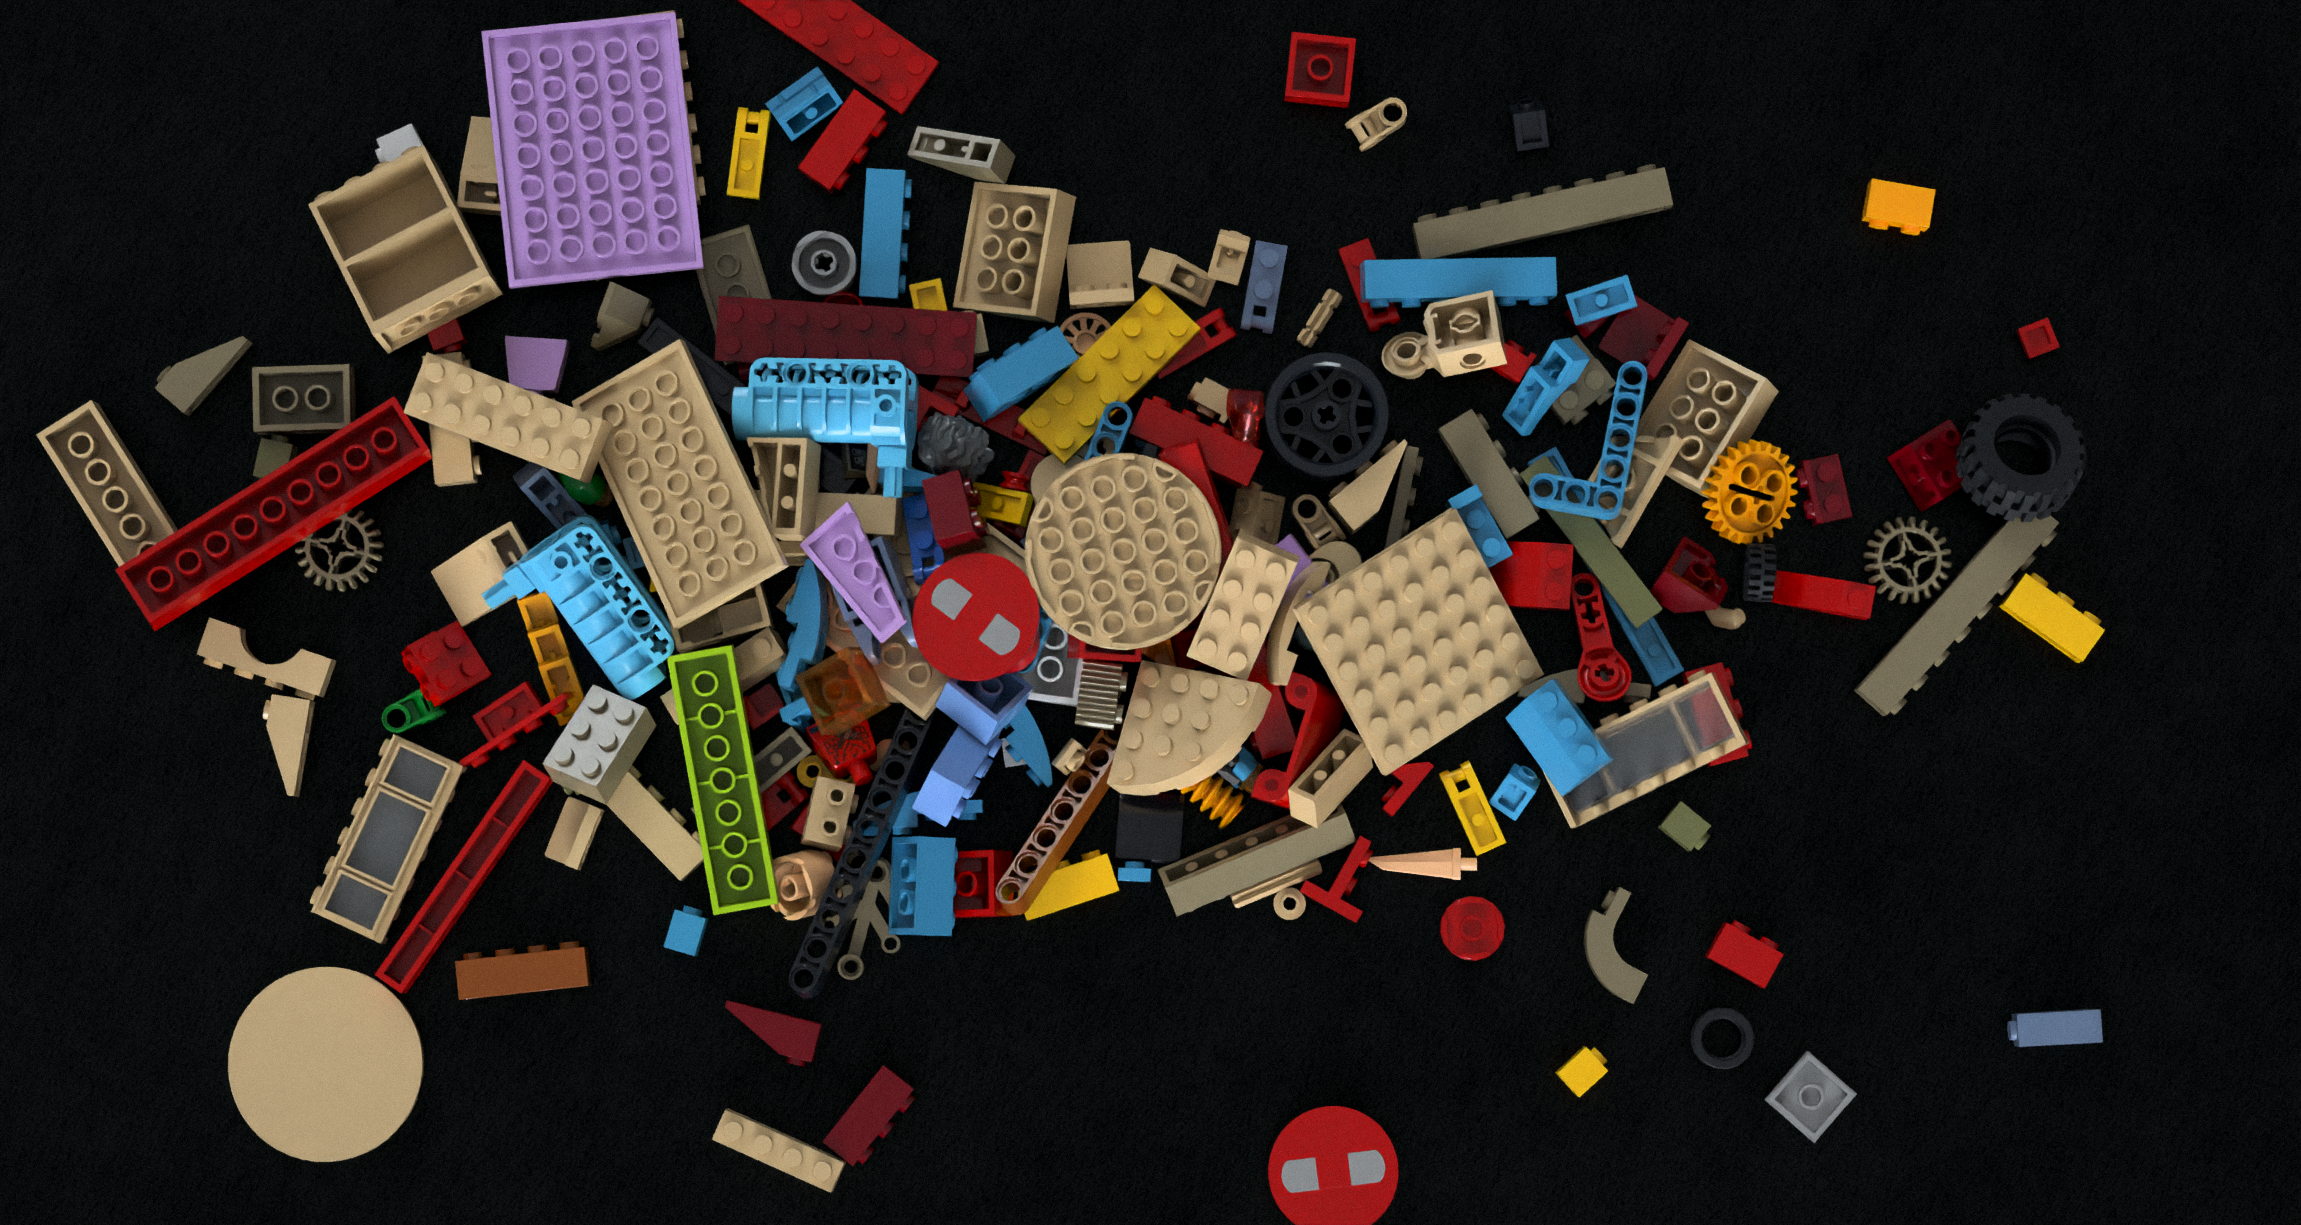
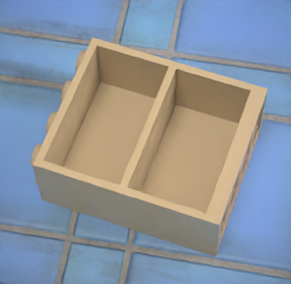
M424 145L406 149L395 160L377 164L368 174L362 177H352L344 183V186L333 192H323L315 198V201L308 204L373 336L388 354L503 294L461 210L457 207V202L439 166Z

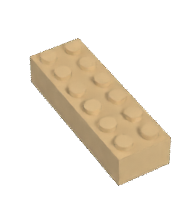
M428 352L425 355L403 412L414 418L587 484L591 482L613 425L597 416Z
M90 400L36 434L119 567L178 531L98 403Z

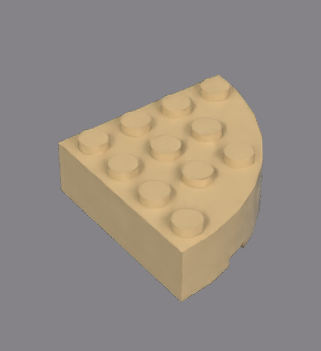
M1142 660L1107 784L1121 794L1147 796L1157 795L1160 792L1173 789H1184L1206 779L1220 770L1242 749L1241 745L1252 731H1256L1262 721L1272 693L1260 683Z

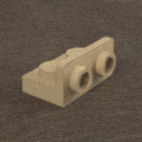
M1238 488L1235 494L1230 522V531L1234 543L1239 531H1242L1272 545H1276L1285 497L1260 490Z

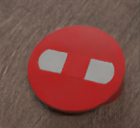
M989 553L960 555L939 566L922 585L913 608L912 624L914 637L924 658L939 672L958 680L986 681L1003 674L1021 671L1034 660L1039 650L1040 634L1038 628L1040 608L1038 598L1026 574L1011 561Z
M1341 1106L1315 1108L1292 1120L1276 1139L1268 1165L1270 1189L1276 1204L1283 1214L1295 1225H1372L1390 1205L1397 1188L1399 1173L1394 1146L1381 1126L1369 1116L1357 1110Z

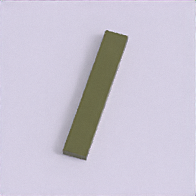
M1546 455L1519 474L1528 488L1531 479L1540 473L1561 476ZM1541 484L1535 488V493L1540 497H1547L1553 492L1552 488L1547 484ZM1573 491L1567 494V499L1570 502H1581ZM1545 509L1636 629L1663 610L1594 518Z

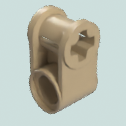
M1390 97L1371 109L1356 115L1346 122L1345 126L1353 131L1361 144L1359 149L1363 152L1401 128L1407 120V108L1402 100ZM1387 107H1398L1402 112L1401 118L1395 122L1388 121L1383 115ZM1361 125L1364 126V128H1365L1366 131L1368 132L1369 136H1367V134L1365 133V131H1364V129L1362 128Z
M1310 494L1302 495L1293 502L1291 507L1293 518L1304 532V536L1314 551L1329 542L1344 541L1346 539L1339 525L1315 496ZM1308 500L1314 504L1315 514L1313 517L1303 518L1299 515L1298 505L1301 501ZM1331 531L1330 535H1328L1321 541L1319 540L1321 536Z

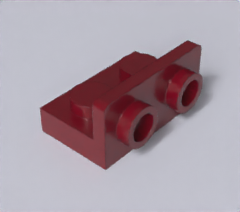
M1835 454L1801 461L1799 463L1800 469H1796V477L1798 478L1799 488H1805L1807 500L1803 501L1806 519H1812L1813 526L1853 517L1839 455Z

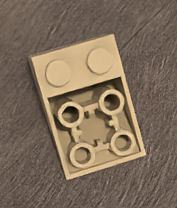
M471 116L460 174L457 207L462 212L501 216L491 118Z
M1405 439L1399 444L1395 440L1390 442L1380 451L1379 456L1381 459L1375 464L1370 460L1355 471L1354 477L1356 479L1348 485L1343 481L1330 492L1329 497L1331 500L1327 506L1351 535L1378 514L1408 443Z
M512 521L483 536L431 571L462 627L493 611L486 604L481 594L504 579L502 577L503 570L520 560L530 550L516 524ZM513 595L512 597H510L509 599H507L505 602H503L502 604H500V605L497 606L496 608H498V607H500L501 605H503V604L509 602L510 600L516 598L517 596H516V595Z

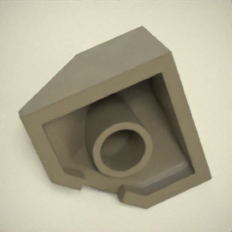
M610 282L596 321L598 322L597 328L601 330L599 334L594 333L591 347L602 351L640 334L643 327H649L655 313V309L651 308L653 302L647 297Z

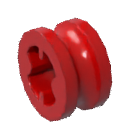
M1002 471L1004 481L1000 483L999 487L1028 492V488L1025 485L1026 482L1030 481V476Z

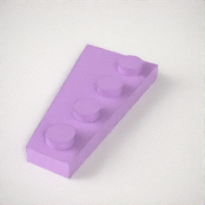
M847 501L808 536L800 546L875 637L884 643L907 622V619L852 504Z

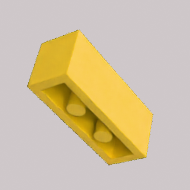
M2027 573L2021 575L1998 607L2076 663L2083 662L2105 631L2099 626L2101 621L2088 611H2084L2082 614L2073 607L2075 602L2061 592H2058L2057 595L2046 588L2048 582L2035 573H2032L2030 576Z
M1095 850L1081 855L1082 862L1070 865L1069 859L1060 862L1030 908L1024 913L1026 920L1029 921L1120 891L1108 854L1101 855L1100 850Z

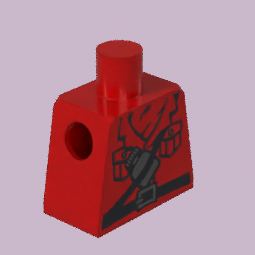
M861 703L805 728L809 746L835 779L851 774L856 786L865 785L873 779L874 776L868 766L877 761V751Z

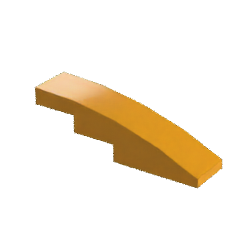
M545 591L541 594L535 592L521 599L517 598V603L528 630V637L538 661V668L550 700L552 701L564 692L572 691L575 696L568 701L570 707L556 715L559 725L562 726L569 723L585 695L553 601Z

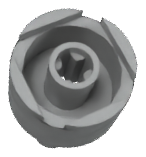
M815 231L806 235L798 242L792 257V271L798 284L806 293L817 299H825L827 296L848 291L852 287L858 276V261L851 244L843 236L829 231ZM823 258L827 262L833 260L830 264L831 269L827 272L823 269L817 270L821 266L819 261Z

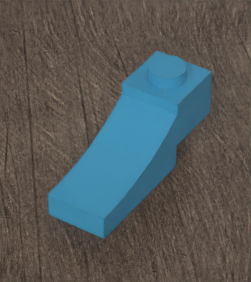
M1571 338L1554 340L1540 364L1529 368L1502 416L1521 436L1530 435L1555 400L1571 384L1577 382L1590 358Z

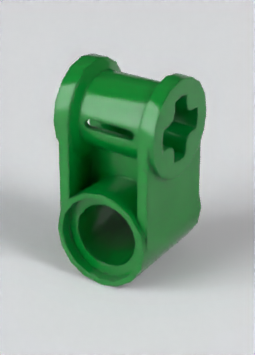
M418 689L407 695V697L386 707L382 713V723L390 732L404 734L420 725H425L442 717L447 711L445 708H441L440 705L435 708L431 701L426 700L430 708L429 711L423 700L424 696L421 690ZM397 710L403 711L406 715V722L399 728H393L389 722L391 714Z

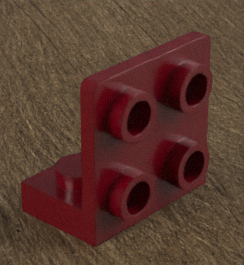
M1634 295L1637 307L1618 313L1598 348L1622 364L1628 361L1640 362L1646 368L1647 379L1652 382L1689 323L1680 317L1674 320Z
M1951 420L1945 421L1887 457L1920 512L1962 488L1961 482L1963 478L1957 476L1956 465L1958 462L1955 459L1961 435Z

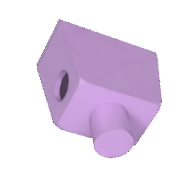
M505 336L509 383L541 396L544 393L558 394L570 343L567 340Z

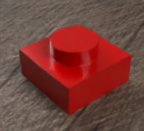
M2048 317L2016 330L2028 360L2060 347Z

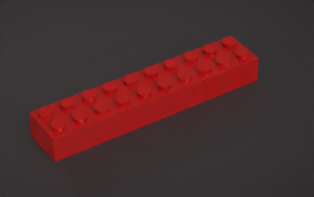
M390 398L115 569L153 630L160 629L431 460L432 456L428 446L408 416L403 413L404 410L396 398Z

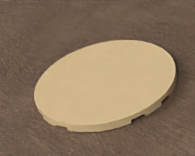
M1134 453L1105 454L1085 460L1068 469L1041 496L1034 508L1026 531V571L1032 588L1034 587L1039 604L1047 615L1064 631L1081 641L1101 648L1114 650L1139 649L1155 645L1176 635L1187 627L1205 607L1215 588L1221 563L1220 532L1217 520L1206 497L1178 469L1161 460Z
M315 967L296 971L274 981L263 989L247 1006L240 1017L231 1039L228 1054V1075L231 1092L242 1117L250 1128L275 1149L289 1156L314 1162H332L354 1158L371 1151L388 1140L411 1113L418 1098L424 1073L421 1037L415 1021L403 1002L376 979L366 974L340 967Z

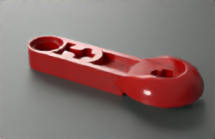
M1579 573L1571 579L1570 594L1583 651L1577 669V682L1582 692L1588 698L1597 702H1612L1627 692L1632 681L1631 669L1627 661L1613 646L1597 579L1589 573ZM1579 583H1588L1592 586L1593 591L1587 596H1582L1575 591V587ZM1591 604L1592 615L1596 617L1595 623H1589V620L1586 619L1585 605ZM1600 671H1606V674L1610 675L1609 681H1603L1602 677H1599Z

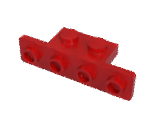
M525 681L472 717L488 740V743L460 760V765L465 767L472 764L473 768H477L490 759L488 753L497 747L502 751L517 742L514 736L523 730L528 734L543 725L541 721L543 717L549 713L554 717L570 707L568 701L575 697L572 691L564 692L546 705H543L529 681Z

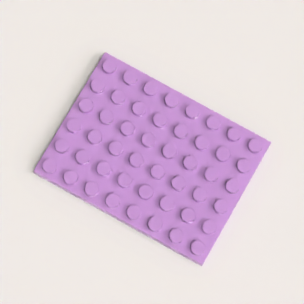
M675 12L481 31L509 288L704 269Z

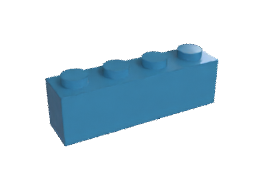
M866 168L859 297L862 300L899 302L900 294L906 293V275H901V262H907L908 243H903V230H909L910 211H905V198H911L912 179H906L907 174L905 170Z

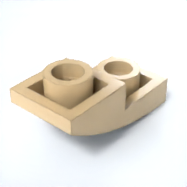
M1071 738L1051 764L1068 776L1071 771H1076L1082 765L1085 759L1084 754L1087 750Z

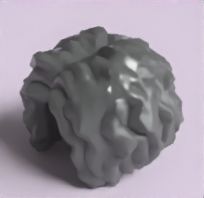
M935 412L934 416H930L922 425L921 431L917 435V453L919 459L924 464L923 468L936 476L960 470L966 479L970 478L972 483H974L978 475H983L986 472L989 462L994 458V451L987 447L989 445V434L982 430V427H974L972 423L966 421V418H963L961 415L953 417L949 414L942 415Z

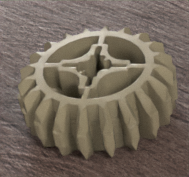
M353 508L302 539L300 542H304L305 547L295 548V553L306 554L305 558L298 561V565L301 567L310 565L304 575L309 578L317 573L314 579L315 585L320 586L326 579V590L332 591L335 582H337L338 590L344 592L346 590V581L349 582L353 589H357L358 583L356 578L358 576L365 583L369 581V577L364 573L366 569L373 573L377 572L378 569L370 563L372 559L382 561L383 557L375 554L374 549H381L384 547V544L382 542H373V539L379 537L381 532L378 529L369 532L375 521L370 518L362 523L365 517V512L359 510L353 517L354 510ZM341 522L340 528H337L331 538H318V535L324 528L333 523ZM351 524L356 526L361 532L364 539V549L353 546L351 543V532L349 531ZM341 540H344L342 544L347 546L348 549L354 550V552H339L338 556H335L337 552L332 550L333 548L325 546V544L337 545L340 544ZM315 547L321 548L328 553V564L330 565L328 572L322 569L317 562ZM348 558H361V561L354 569L338 574L339 568H342Z
M1902 517L1895 519L1896 529L1888 521L1883 524L1887 534L1878 529L1874 531L1873 534L1879 542L1873 540L1867 542L1866 545L1875 551L1874 553H1864V559L1873 560V564L1865 566L1864 571H1875L1876 575L1868 581L1872 584L1880 580L1882 584L1876 590L1878 594H1881L1888 588L1890 589L1887 595L1888 600L1892 601L1896 594L1900 593V604H1905L1908 600V594H1910L1911 600L1915 604L1920 601L1919 592H1921L1925 599L1932 597L1929 586L1935 591L1941 590L1942 587L1936 579L1943 581L1948 579L1949 576L1940 570L1941 568L1946 569L1952 566L1951 562L1942 561V557L1950 555L1951 550H1940L1939 545L1944 544L1947 540L1945 537L1937 541L1933 538L1939 531L1937 527L1932 528L1927 533L1925 530L1928 526V521H1921L1918 528H1916L1915 517L1908 519L1907 526L1904 525ZM1907 534L1920 538L1926 543L1930 551L1915 550L1911 540H1908ZM1894 536H1897L1896 556L1882 560L1886 544ZM1905 552H1908L1909 556L1913 555L1914 558L1922 557V559H1918L1910 564V569H1907L1906 565L1903 566L1901 563H1892L1904 557ZM1933 560L1929 576L1922 584L1918 585L1919 565ZM1896 569L1900 571L1904 581H1907L1908 587L1895 583L1889 578L1885 570Z

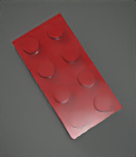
M1153 396L1152 400L1144 398L1129 431V437L1158 446L1157 452L1159 453L1162 449L1199 438L1212 477L1236 488L1248 489L1263 455V451L1259 449L1260 443L1245 436H1242L1241 440L1229 436L1230 430L1217 423H1212L1211 427L1200 423L1201 417L1188 410L1183 409L1182 413H1178L1171 409L1170 402L1157 396Z

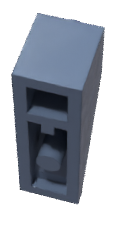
M528 462L512 476L520 489L558 530L580 515H589L578 501L568 495L559 479L550 469Z

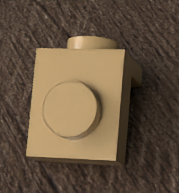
M1221 229L1207 277L1238 286L1251 238L1237 231Z

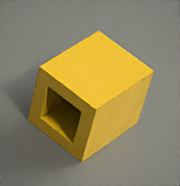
M1583 1046L1555 1073L1577 1097H1580L1608 1072L1603 1066L1607 1060L1595 1047L1589 1050Z

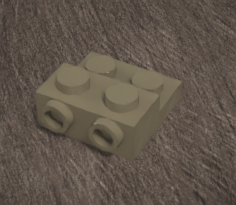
M1577 335L1571 339L1590 360L1577 382L1571 384L1550 406L1563 425L1569 421L1575 425L1589 414L1586 408L1595 401L1600 406L1614 395L1612 388L1616 385V382L1600 361L1593 357Z

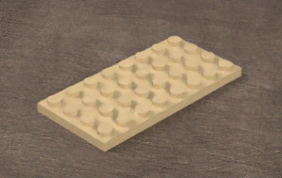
M679 339L571 402L574 408L613 424L598 462L674 628L680 629L789 567L685 341Z

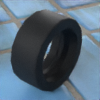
M1717 1007L1704 1012L1697 1018L1691 1030V1044L1694 1053L1703 1063L1713 1068L1730 1069L1739 1066L1749 1057L1754 1045V1033L1751 1023L1743 1014L1731 1008ZM1718 1019H1728L1735 1023L1741 1033V1044L1738 1050L1733 1055L1725 1058L1710 1054L1703 1041L1707 1026Z

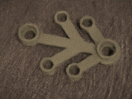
M882 857L879 858L876 866L882 869L883 875L879 879H874L871 876L863 899L860 901L852 919L857 918L848 954L841 957L838 962L839 974L848 980L860 977L864 971V963L860 957L870 921L879 935L881 947L886 953H895L901 947L899 937L888 934L889 927L875 904L878 891H880L888 905H890L891 864ZM845 885L841 887L843 898H847L852 893V886ZM835 915L832 918L827 917L825 921H832L834 926H837L840 918L838 915ZM892 937L897 941V946L894 950H888L885 947L887 938ZM850 960L857 963V970L854 973H849L845 969V964Z

